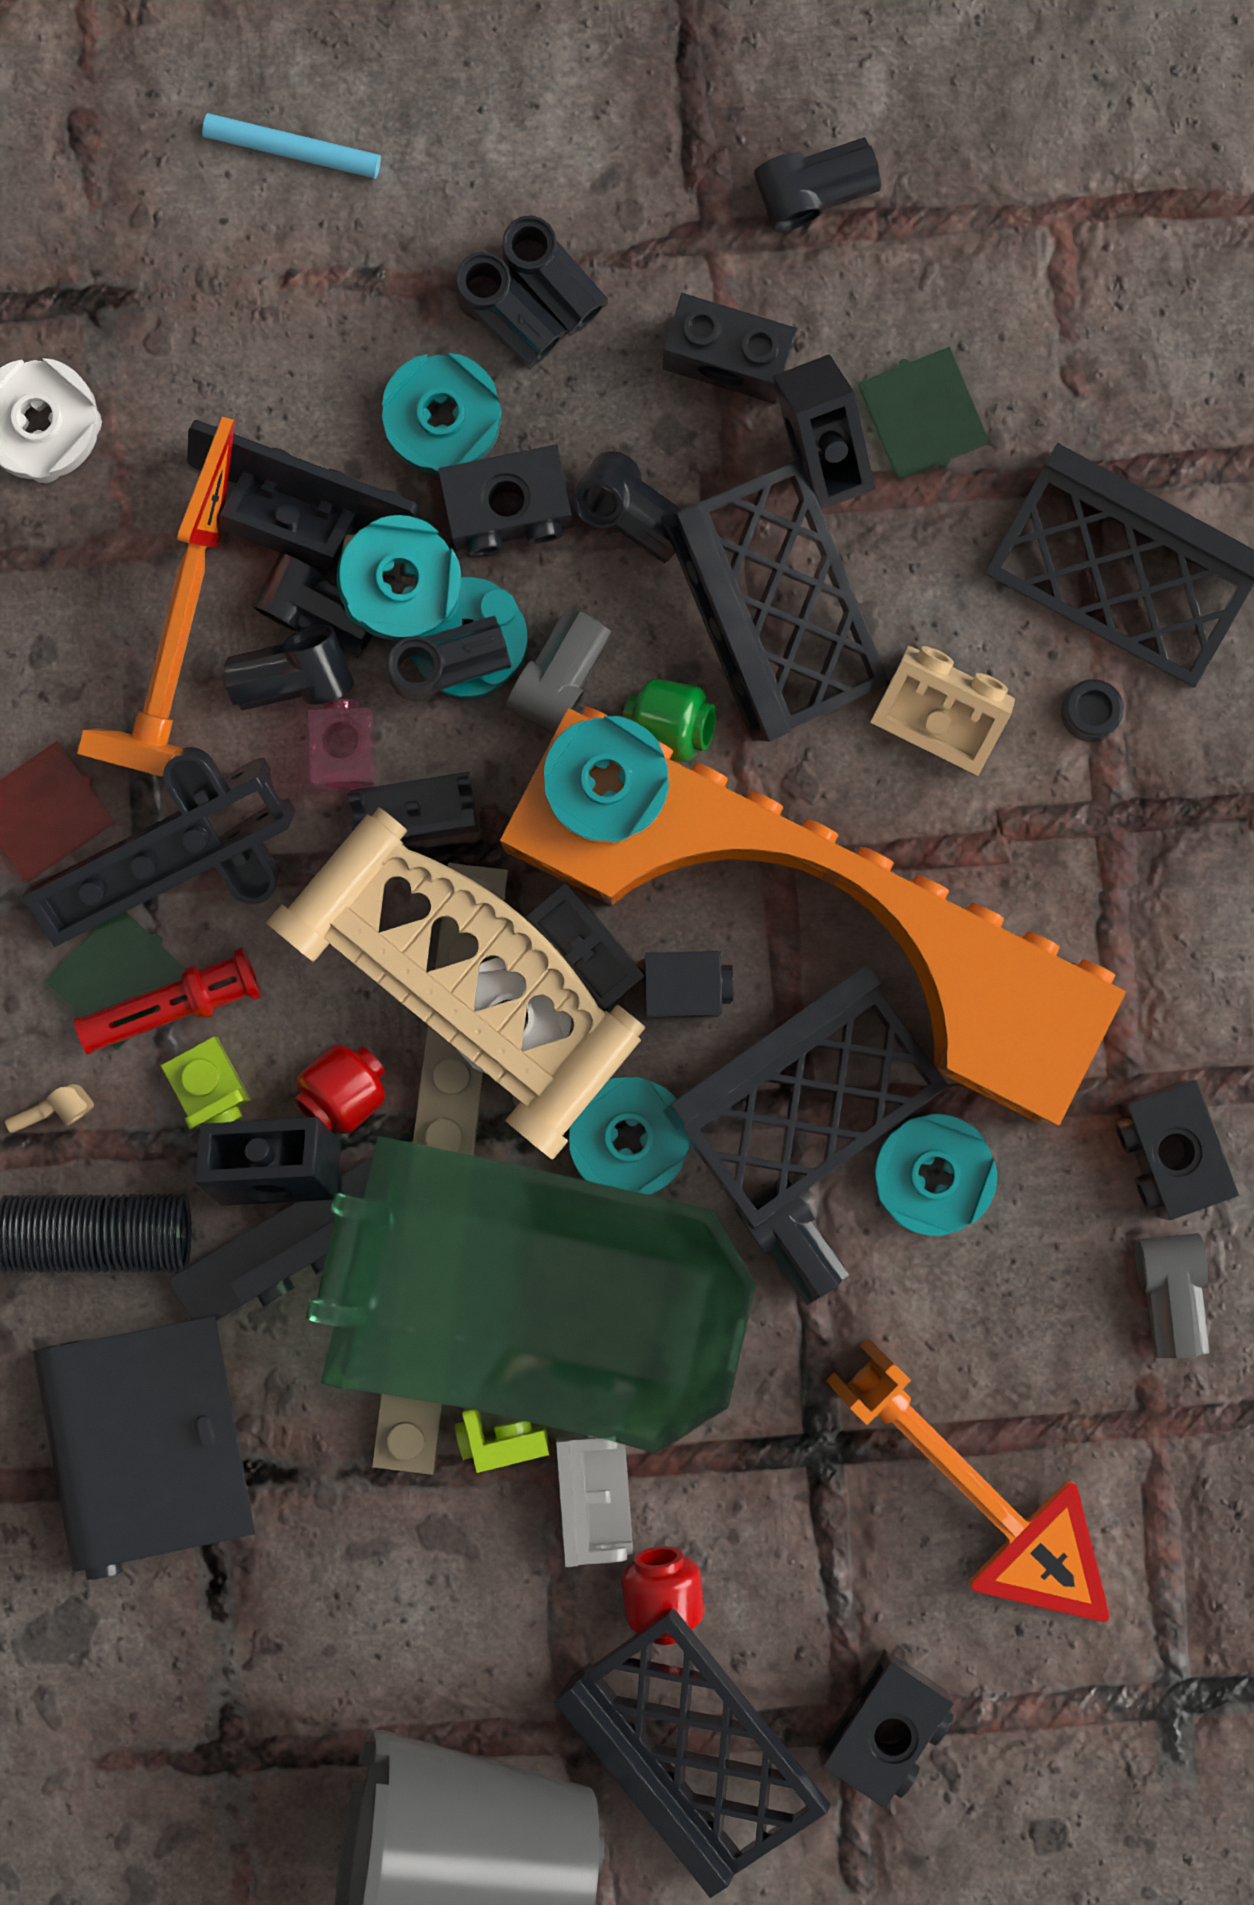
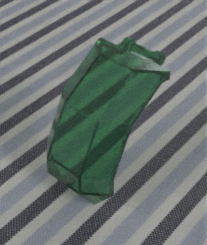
M379 1135L364 1197L335 1192L331 1212L337 1214L317 1299H310L306 1319L334 1326L321 1379L322 1384L339 1389L362 1390L470 1408L610 1440L652 1453H660L729 1408L756 1284L714 1210L534 1168Z

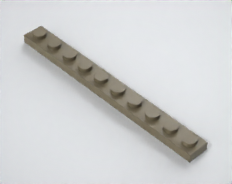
M448 863L449 868L475 881L504 902L506 901L508 870ZM441 917L435 970L471 959L477 954L479 949L477 939L472 934L459 933V926L451 917ZM488 956L481 963L498 957ZM429 1025L427 1027L372 1467L433 1475L436 1466L484 1073L473 1068L451 1043Z

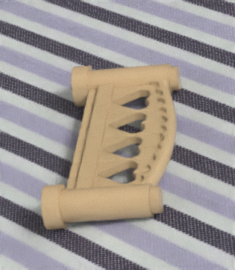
M379 807L372 816L367 814L289 908L287 909L281 904L266 924L312 962L319 957L329 943L520 1100L521 1102L505 1121L553 1160L568 1142L563 1137L564 1133L639 1044L641 1039L638 1036L645 1027L619 1005H616L610 1013L600 1009L588 989L566 960L531 923L511 906L475 881L429 857L408 850L400 841L407 830ZM394 877L406 879L411 886V894H423L430 900L431 910L424 919L379 933L384 886L390 879ZM444 916L453 918L459 926V933H469L477 939L479 949L473 958L426 972L431 928L434 921ZM488 956H497L505 962L507 973L516 972L523 976L526 981V991L520 998L474 1012L479 966L483 959ZM537 995H544L553 1002L554 1012L562 1011L571 1016L574 1028L568 1037L522 1051L526 1009L531 998Z

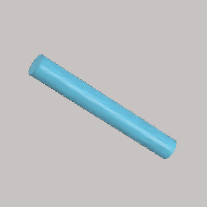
M209 113L206 114L203 122L202 135L205 138L374 179L377 178L381 163V155Z

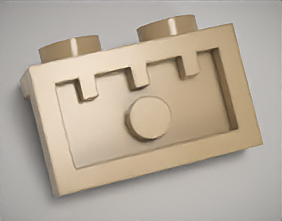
M908 646L870 723L979 776L1012 714L1015 698L1007 694L1008 688L1002 682L989 675L976 673L972 677L952 667L954 661L939 650L922 646L919 651Z

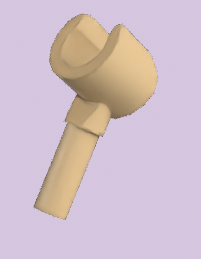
M71 1084L67 1087L56 1089L39 1105L6 1119L5 1124L9 1132L13 1133L48 1118L56 1112L64 1124L68 1126L88 1113L94 1107V1103L81 1086Z

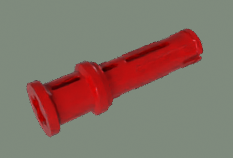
M243 947L234 950V956L202 969H198L195 965L187 967L185 972L181 973V980L129 998L126 1001L99 1010L83 1018L78 1017L73 1021L78 1039L85 1053L89 1055L94 1053L95 1050L139 1034H144L152 1029L194 1013L197 1018H210L214 1016L216 1008L248 996L253 1001L262 998V992L248 954ZM230 977H236V982L217 989L212 988L214 983ZM185 994L188 997V1000L178 1004L173 1002V999ZM159 1005L161 1007L159 1011L119 1026H114L113 1024L116 1020Z

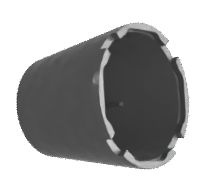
M368 1730L359 1752V1764L368 1765L365 1783L352 1782L342 1837L334 1905H597L595 1901L598 1875L601 1872L604 1859V1837L599 1834L597 1801L590 1787L388 1731Z

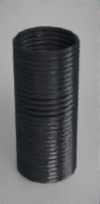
M166 1193L163 1195L151 1194L150 1196L148 1194H130L129 1196L126 1194L122 1196L119 1194L114 1196L111 1194L107 1196L104 1194H96L95 1196L93 1194L89 1196L87 1194L83 1196L81 1194L77 1196L75 1194H60L58 1196L56 1194L52 1196L50 1194L46 1196L44 1194L40 1196L38 1194L34 1196L31 1194L27 1196L25 1194L21 1196L19 1194L16 1196L3 1195L0 1199V1271L3 1274L7 1272L9 1274L13 1272L43 1273L44 1271L46 1273H73L75 1271L76 1273L81 1271L83 1273L87 1271L89 1273L93 1271L95 1273L100 1271L103 1273L108 1271L120 1273L123 1270L126 1273L129 1271L132 1273L137 1271L139 1273L142 1270L144 1272L148 1270L150 1272H178L179 1270L184 1272L188 1267L191 1253L192 1222L190 1203L184 1193L181 1195L178 1193L175 1195L172 1193L169 1195Z

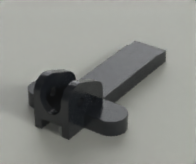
M185 747L179 749L171 756L163 772L164 785L180 811L27 889L22 899L54 947L212 867L216 868L227 888L236 899L247 904H258L264 902L272 895L279 877L277 864L263 842L289 828L295 808L288 798L281 799L277 794L271 781V768L265 758L253 760L223 777L209 754L199 748ZM258 791L267 807L219 837L206 816Z

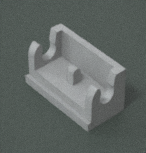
M624 1430L558 1435L556 1445L565 1567L627 1560V1555L633 1554Z

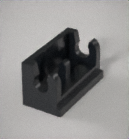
M470 772L355 789L348 793V802L352 808L354 818L352 831L367 814L372 816L380 807L407 830L400 839L403 844L479 832Z
M565 882L525 917L566 960L588 989L598 1007L604 1012L613 1007L627 992L645 979L646 974L568 882Z

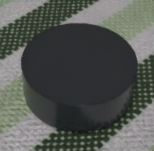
M1088 679L1076 684L1066 695L1061 708L1062 721L1068 732L1075 738L1086 742H1097L1110 736L1120 725L1124 715V704L1119 692L1111 684L1099 679Z

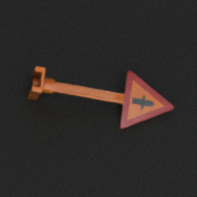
M221 418L178 532L177 540L189 543L178 566L144 709L137 712L132 734L101 728L83 730L77 754L163 777L164 768L171 756L179 749H182L168 744L173 719H170L169 715L205 573L206 547L218 548L221 530L219 529L220 513L225 504L235 427L234 419Z
M867 1338L860 1345L872 1358L848 1384L835 1372L826 1382L866 1425L876 1416L884 1424L892 1422L1006 1535V1542L969 1579L970 1587L976 1592L1100 1622H1107L1110 1614L1078 1486L1071 1480L1065 1481L1030 1518H1022L909 1405L911 1397L903 1389L911 1379Z

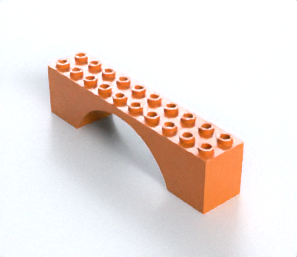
M587 706L582 714L570 708L567 709L500 839L506 853L563 882H568L571 886L610 906H613L635 888L656 877L680 868L707 862L739 860L778 864L826 881L848 894L866 908L887 929L905 954L924 994L931 1022L933 1065L939 1073L1039 1125H1060L1127 992L1112 984L1116 976L1114 973L1085 959H1082L1080 964L1074 962L1070 963L1056 956L1060 947L1036 933L1026 931L1025 935L1022 936L1015 935L1001 928L1005 919L981 905L971 903L969 908L959 907L946 900L949 893L948 889L926 877L915 875L913 880L908 881L890 871L894 863L871 849L860 847L858 852L853 853L835 844L839 835L816 821L806 818L803 825L800 826L780 816L783 806L761 793L751 790L747 798L727 789L725 785L728 778L708 766L696 762L692 770L670 760L673 750L661 742L659 744L668 765L669 790L665 805L657 819L645 831L621 843L591 842L582 839L568 831L554 816L545 795L544 765L553 743L567 728L583 720L585 722L593 718H604L607 715ZM613 763L605 770L595 766L589 774L596 782L593 792L600 796H603L608 790L617 794L624 786L617 779L621 769Z

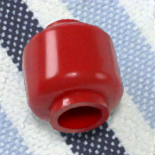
M341 1044L332 1045L298 1074L296 1086L299 1094L294 1098V1102L306 1118L319 1117L330 1130L339 1134L351 1133L384 1103L385 1090L380 1078L385 1074V1070L377 1058L362 1046L354 1052L352 1049Z
M668 1546L648 1548L635 1556L634 1562L624 1570L621 1584L625 1615L631 1630L634 1632H640L673 1607L691 1630L696 1628L703 1620L705 1604L701 1572L696 1562L684 1556L681 1550ZM668 1632L653 1641V1643L659 1645L676 1643Z

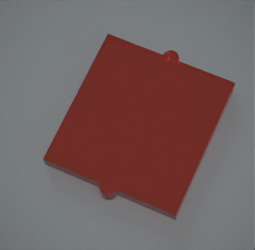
M58 741L0 780V848L4 849L24 880L28 883L115 823L90 788L93 785V780L87 775H81Z

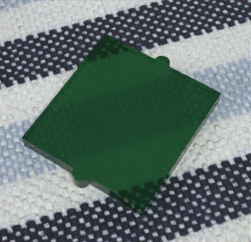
M950 346L912 362H909L907 359H901L897 368L858 384L897 481L936 465L942 469L946 468L951 459L988 445L990 442Z
M125 911L102 923L46 982L76 1010L75 1018H83L99 1010L126 1001L129 998L181 980V973L185 972L186 968L161 945L163 938L160 935H151ZM156 1005L116 1020L113 1024L114 1026H119L156 1012L160 1006ZM130 1038L115 1043L112 1046L119 1050Z

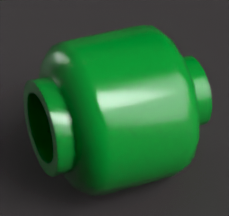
M651 679L642 687L638 696H629L625 704L623 717L640 724L657 741L672 749L673 753L670 760L689 762L699 751H706L709 748L716 725V708L714 704L708 703L707 696L701 687L662 679Z

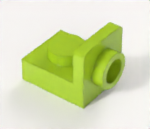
M214 1036L161 1065L188 1115L185 1121L190 1130L200 1129V1124L236 1122L243 1117L238 1108L251 1101V1098L218 1037Z
M476 1403L465 1406L463 1410L464 1422L455 1424L461 1456L463 1460L474 1459L477 1473L547 1456L550 1453L551 1446L545 1424L531 1427L529 1418H520L494 1426L496 1436L486 1438L479 1407Z

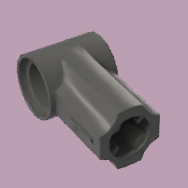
M566 607L535 662L531 660L521 673L508 697L505 707L548 732L555 734L567 709L576 710L584 694L582 686L612 636V631L589 615Z
M1194 1233L1136 1240V1270L1140 1288L1144 1294H1147L1154 1357L1158 1359H1178L1208 1354L1209 1344L1202 1288L1207 1287L1208 1263L1201 1235Z

